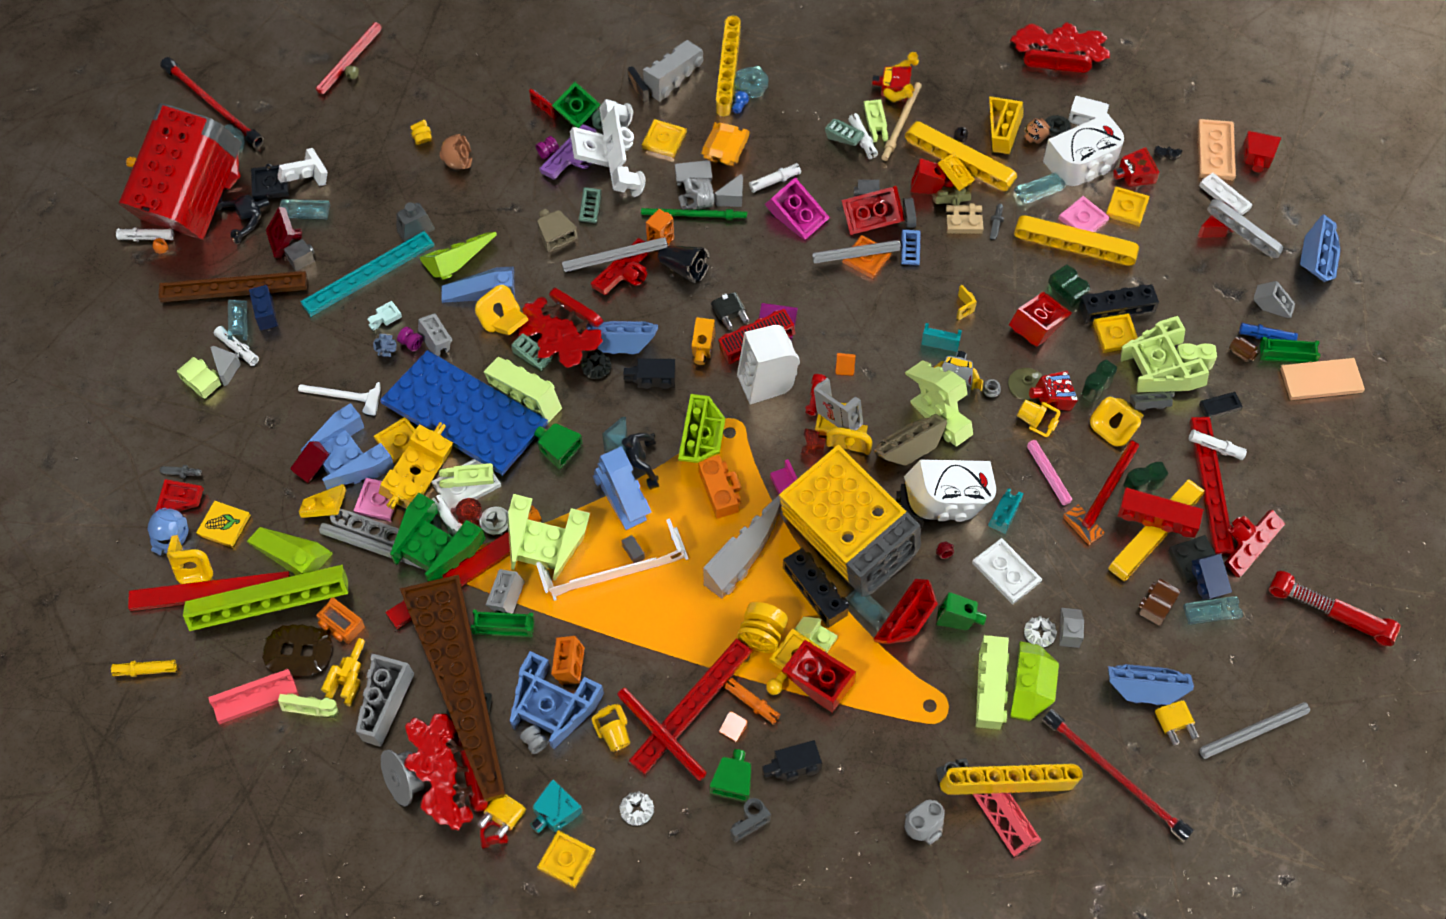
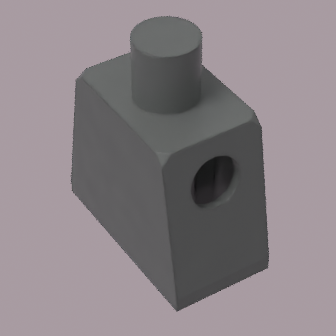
M409 202L405 205V209L398 211L396 214V230L403 242L423 231L428 233L435 230L420 203L414 204Z

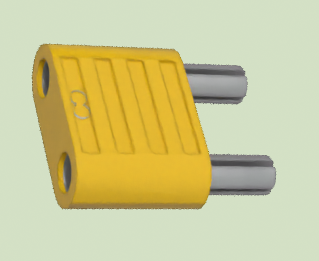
M1184 700L1160 707L1154 711L1164 733L1169 735L1174 746L1180 743L1175 733L1176 731L1187 728L1192 739L1199 737L1194 727L1195 721Z
M508 795L504 798L492 800L484 810V816L478 822V826L484 828L490 819L501 825L495 833L501 839L507 830H511L526 812V808Z

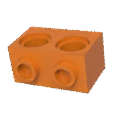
M658 209L646 222L647 241L665 237L669 245L674 240V220L670 213Z
M576 636L556 638L551 674L561 685L580 683L585 647Z

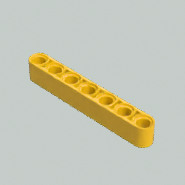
M729 16L725 21L716 94V113L720 116H728L732 110L740 40V19L737 16Z
M919 121L914 122L905 133V139L910 144L941 160L954 152L972 176L999 190L1007 191L1017 178V174L1013 169Z
M1025 215L1018 218L1014 235L1022 240L1127 266H1132L1136 263L1139 251L1138 244L1131 241Z
M1188 479L1169 500L1194 506L1203 496L1205 490ZM1145 526L1114 559L1108 570L1125 582L1170 532L1153 526Z
M1075 764L950 768L942 778L940 788L949 795L1069 791L1082 779L1083 772Z

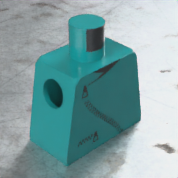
M552 780L532 807L537 818L530 826L538 834L546 826L553 832H557L583 813L582 808L560 785Z

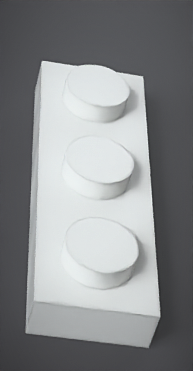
M1213 172L1200 182L1199 186L1213 198L1227 204L1240 215H1244L1253 205Z

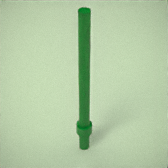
M641 208V215L652 216L658 209ZM661 209L672 216L726 218V220H733V218L747 219V211H733V209H726V211Z

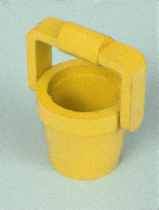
M1025 399L1016 416L1030 425L1029 430L1043 437H1048L1059 423L1058 418L1061 412L1045 402L1039 405ZM1048 408L1056 412V414L1051 419L1047 432L1043 433L1036 428Z
M620 704L607 705L592 717L591 720L599 738L605 739L611 752L621 750L630 745L625 727L628 721ZM616 709L620 719L601 727L598 719L607 716Z

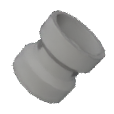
M537 725L528 727L520 735L521 740L528 744V749L532 754L539 753L549 743L547 738L540 734L541 731Z

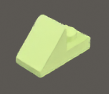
M803 617L794 629L824 648L826 653H828L838 637L821 626L820 618Z

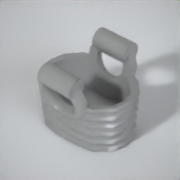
M704 177L684 179L683 183L687 194L678 197L681 208H693V210L712 208L714 205V192L710 180ZM686 198H692L694 203L688 205Z
M926 800L906 813L905 830L908 835L915 840H925L928 845H931L942 836L945 813L942 804L936 800Z

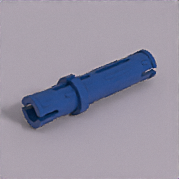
M1241 323L1239 334L1254 336L1256 339L1267 337V339L1297 341L1298 338L1297 333L1266 328L1260 324L1256 326Z

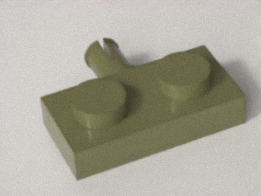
M965 188L960 191L955 189L953 192L939 190L938 193H933V201L936 204L951 203L954 206H958L962 201H971V193Z

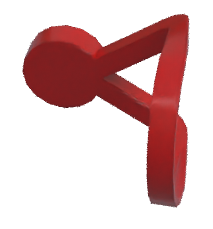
M489 821L480 830L481 847L483 849L497 843H508L506 833L501 839L499 835H492L485 839L484 832L489 826L501 827V825L494 821Z

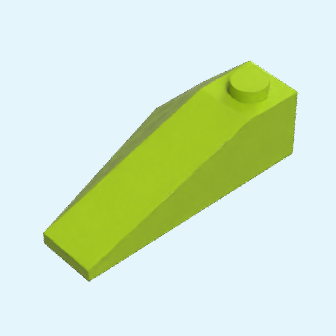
M487 232L467 239V243L453 244L451 249H439L419 258L433 277L446 279L452 276L451 273L458 271L497 234L496 232Z
M259 527L247 540V543L294 575L319 570L333 554L318 542Z

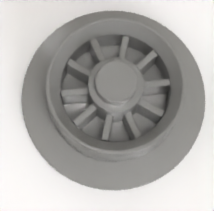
M387 749L381 754V769L385 783L394 799L400 805L408 806L412 801V794L424 789L425 781H421L414 771H410L404 766L407 756L413 754L412 752L405 751L396 754L392 750Z

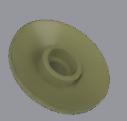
M1032 368L1017 369L1009 377V390L1015 397L1021 400H1035L1030 398L1029 390L1031 387H1036L1042 374Z

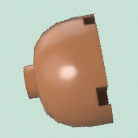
M461 134L448 137L443 142L440 151L441 160L448 167L455 170L467 169L472 163V158L469 159L468 154L471 153L469 142L464 135L460 136Z

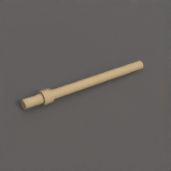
M919 82L915 83V91L912 92L913 96L908 98L894 131L884 146L885 150L881 157L883 161L888 160L891 152L896 147L897 138L921 88Z

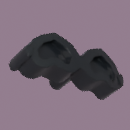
M1156 146L1154 153L1159 158L1168 156L1170 159L1175 160L1181 156L1182 150Z

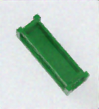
M1263 337L1259 344L1260 360L1291 363L1318 362L1320 358V353H1318L1319 341L1309 342L1267 339V337Z
M473 610L474 621L471 624L473 635L533 637L535 620L533 613L514 614L478 612Z

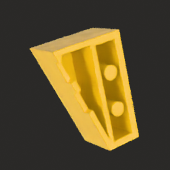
M989 96L993 152L1010 154L1023 118V102Z

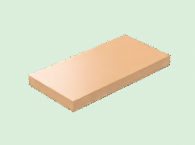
M1198 120L1199 178H1206L1213 172L1220 179L1235 180L1234 122Z
M1355 358L1282 365L1280 368L1290 400L1363 393L1365 390Z

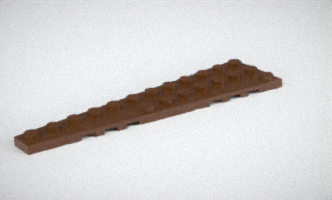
M459 575L399 588L484 801L488 802L506 797Z

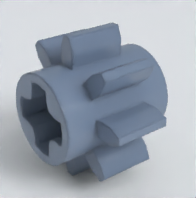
M379 334V338L375 339L373 347L378 352V356L391 357V353L395 352L397 344L392 339V335Z

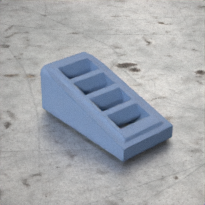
M902 230L901 265H920V231ZM906 239H915V242L906 241ZM906 245H915V248L906 247ZM906 251H915V254L906 253ZM906 257H915V260H906Z

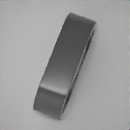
M913 197L903 198L906 228H916Z

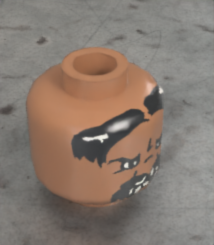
M1035 118L1025 126L1024 131L1026 135L1024 137L1029 143L1040 144L1049 136L1050 126L1042 118Z

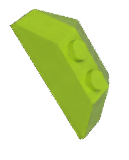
M690 394L678 461L699 463L720 453L725 417L713 403L710 396Z
M1019 641L1010 713L1011 718L1031 721L1055 702L1059 663L1039 644Z

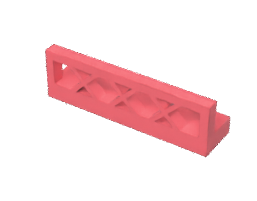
M289 669L213 695L208 697L214 709L217 722L222 724L278 704L280 694L287 695L291 693L297 696L299 694Z
M990 793L973 794L1014 857L1029 846H1034L1041 841L1010 793H991L992 796H990ZM989 799L995 800L998 804L997 812L991 811L989 808ZM1001 817L1007 818L1010 822L1009 830L1003 829L1000 825ZM1013 835L1019 836L1024 843L1017 849L1012 843Z

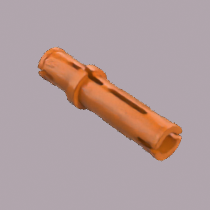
M733 678L729 680L730 684L726 683L724 688L754 709V713L762 715L771 724L777 722L775 718L779 719L781 714L767 705V701L759 699Z

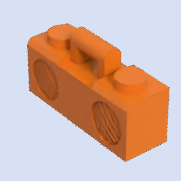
M719 455L699 462L698 472L716 519L738 513L741 500L739 494L735 492L740 491L742 488L736 472L726 473L728 472L726 461H722ZM727 480H730V481H731V483H732V486H731V487L729 486Z

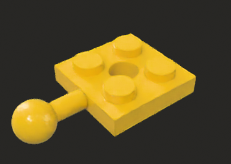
M792 628L770 657L769 662L782 670L804 640H807L824 652L826 650ZM782 671L776 679H771L767 682L766 689L769 694L778 695L782 691V683L787 678Z

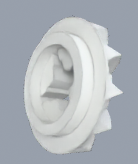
M502 507L486 509L480 517L481 528L486 534L489 533L493 536L495 534L502 535L505 530H508V511ZM497 516L499 522L494 527L491 521H494Z
M1041 616L1037 618L1032 617L1024 628V634L1029 643L1046 647L1051 645L1056 639L1057 631L1055 624L1049 618L1045 619ZM1040 625L1042 629L1046 631L1043 633L1042 638L1041 635H1039V632L1036 631L1038 630Z
M639 791L637 793H629L628 796L623 798L620 805L622 818L631 825L646 823L650 820L654 811L652 800L647 794L640 793ZM641 802L640 808L642 811L637 810L632 814L633 807L631 804L638 805Z

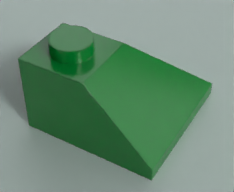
M574 82L552 107L575 128H580L601 104L579 84Z

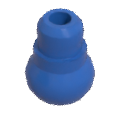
M737 91L733 95L732 111L737 114L741 113L749 101L747 93Z

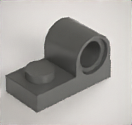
M751 798L746 801L744 805L745 821H737L732 825V829H730V836L734 843L771 821V814L761 800ZM751 808H757L759 810V813L751 814L748 810Z

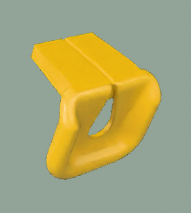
M506 285L495 286L482 296L475 305L476 316L483 328L488 332L496 331L510 335L528 321L527 316L520 312V307L515 297ZM496 303H500L504 315L501 318L493 311V306Z
M1107 397L1101 401L1091 415L1090 425L1108 443L1120 447L1130 440L1139 428L1144 415L1137 409H1134L1124 399ZM1120 412L1123 414L1120 425L1117 428H1112L1109 423L1110 419Z
M862 425L856 431L834 427L827 433L826 446L836 447L839 445L843 449L870 455L872 439L867 434V425Z
M178 535L171 536L167 557L176 580L180 584L210 581L213 577V570L208 556L203 551L197 549L183 550ZM193 562L197 566L193 569L184 568V563Z

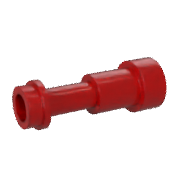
M814 374L812 377L811 399L809 405L805 407V413L810 416L817 414L814 388L818 383L827 378L822 374Z

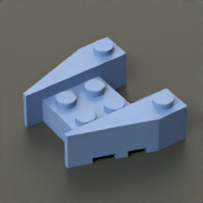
M351 403L335 412L301 449L302 452L310 441H317L329 453L328 458L322 465L328 473L322 479L326 490L341 484L347 485L353 482L357 484L365 478H378L394 468L391 455L381 443L363 453L351 438L353 434L365 428L361 416Z
M621 446L600 456L598 468L594 471L593 479L597 486H601L625 530H628L646 521L645 515L652 511L639 488L641 486L638 480H635L631 472L633 468Z
M530 651L519 671V680L516 686L510 724L516 730L521 719L552 733L549 742L551 748L555 749L595 711L604 695L603 686L584 677L575 694H572L544 680L551 668L548 659Z

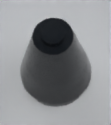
M668 245L667 248L658 251V258L662 264L690 282L696 283L695 281H701L708 270L709 265L706 264L707 258L710 259V255L706 248Z

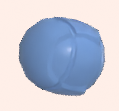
M162 508L151 516L147 527L152 545L151 551L160 556L167 554L169 544H162L157 540H169L174 535H178L181 546L185 542L189 528L186 518L179 511Z

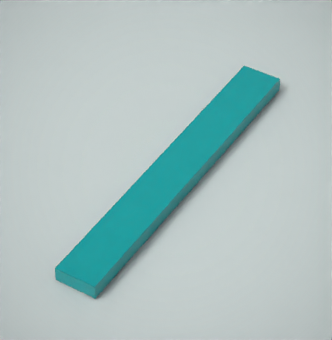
M423 231L300 301L301 305L312 317L434 247V242Z

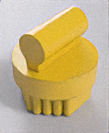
M425 120L410 126L412 138L415 139L417 145L431 141V130Z

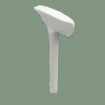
M380 382L376 383V387L371 389L369 393H356L301 384L298 388L299 392L365 402L362 412L370 416L376 415L381 391Z

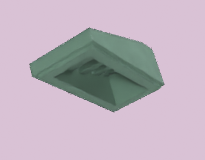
M833 119L825 128L828 139L853 146L865 135L863 131L837 119Z
M584 187L579 215L580 222L597 223L602 196L601 189ZM587 197H594L596 200L587 199ZM586 203H594L595 206L586 205ZM585 208H587V209H595V210H594V212H592V211H585ZM584 214L594 216L593 218L584 217Z
M523 333L512 344L514 354L540 371L553 359L550 356L549 358H543L538 363L539 358L537 357L540 347Z

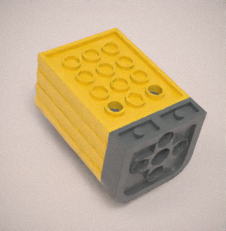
M839 445L779 494L783 516L862 597H867L878 590L909 563L920 549L921 525Z

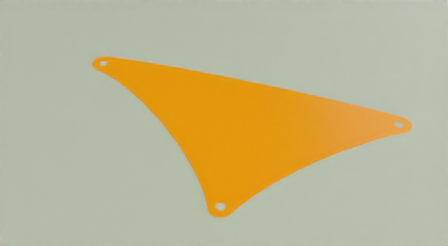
M725 418L724 429L728 427L735 429V436L733 438H726L723 434L720 453L714 456L719 455L722 461H726L728 472L726 473L736 472L742 488L740 491L735 492L739 494L741 500L738 513L716 519L698 472V463L678 461V453L653 469L654 474L659 477V480H657L659 487L649 489L647 485V478L649 477L647 474L636 479L652 511L645 515L646 521L625 530L606 496L582 506L576 510L590 513L583 541L568 560L556 581L553 580L555 570L547 569L555 587L570 583V580L633 564L622 547L621 541L630 535H633L645 553L644 560L663 557L677 550L666 521L669 518L672 526L678 528L689 558L688 560L684 557L662 566L572 589L558 595L555 601L549 590L545 593L537 565L516 561L515 569L511 570L510 555L467 583L469 586L490 593L499 569L515 571L525 581L517 604L708 668L718 660L737 638L738 630L741 623L745 621L744 615L751 602H763L773 605L787 615L788 621L784 632L780 634L781 640L778 643V647L792 628H796L803 617L820 618L783 569V559L801 549V547L790 533L780 514L761 553L749 568L746 577L735 584L731 594H726L721 599L704 586L703 568L732 537L738 538L739 532L744 526L749 528L752 519L756 515L761 517L763 509L772 502L755 464L748 443L746 428L741 421L734 418ZM727 480L729 486L731 487V486H732L731 481H730V480ZM570 512L545 522V524L566 529ZM491 542L482 544L480 548L477 550V552L485 546H487L488 544H490ZM679 552L671 556V558L674 559L682 554ZM849 611L848 616L829 628L821 619V626L838 636L827 654L856 671L855 683L839 704L926 724L940 723L946 718L949 711L946 696L938 689L918 678L889 654L878 642H874L871 634ZM751 649L752 654L749 660L743 663L733 675L767 685V682L771 679H776L782 670L769 662L773 653H764ZM788 677L782 683L783 690L808 696ZM928 699L934 700L937 704V708L933 712H927L923 708V703Z

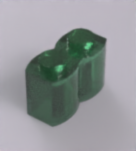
M1067 264L1051 274L1048 281L1053 290L1060 294L1063 300L1071 307L1079 303L1082 296L1089 294L1091 290L1089 283L1080 278L1077 271Z
M1107 359L1099 363L1096 371L1086 378L1081 396L1091 403L1097 401L1101 397L1103 390L1111 386L1117 366Z
M1154 462L1145 468L1131 470L1127 474L1123 486L1141 492L1157 490L1164 485L1169 473L1163 462Z

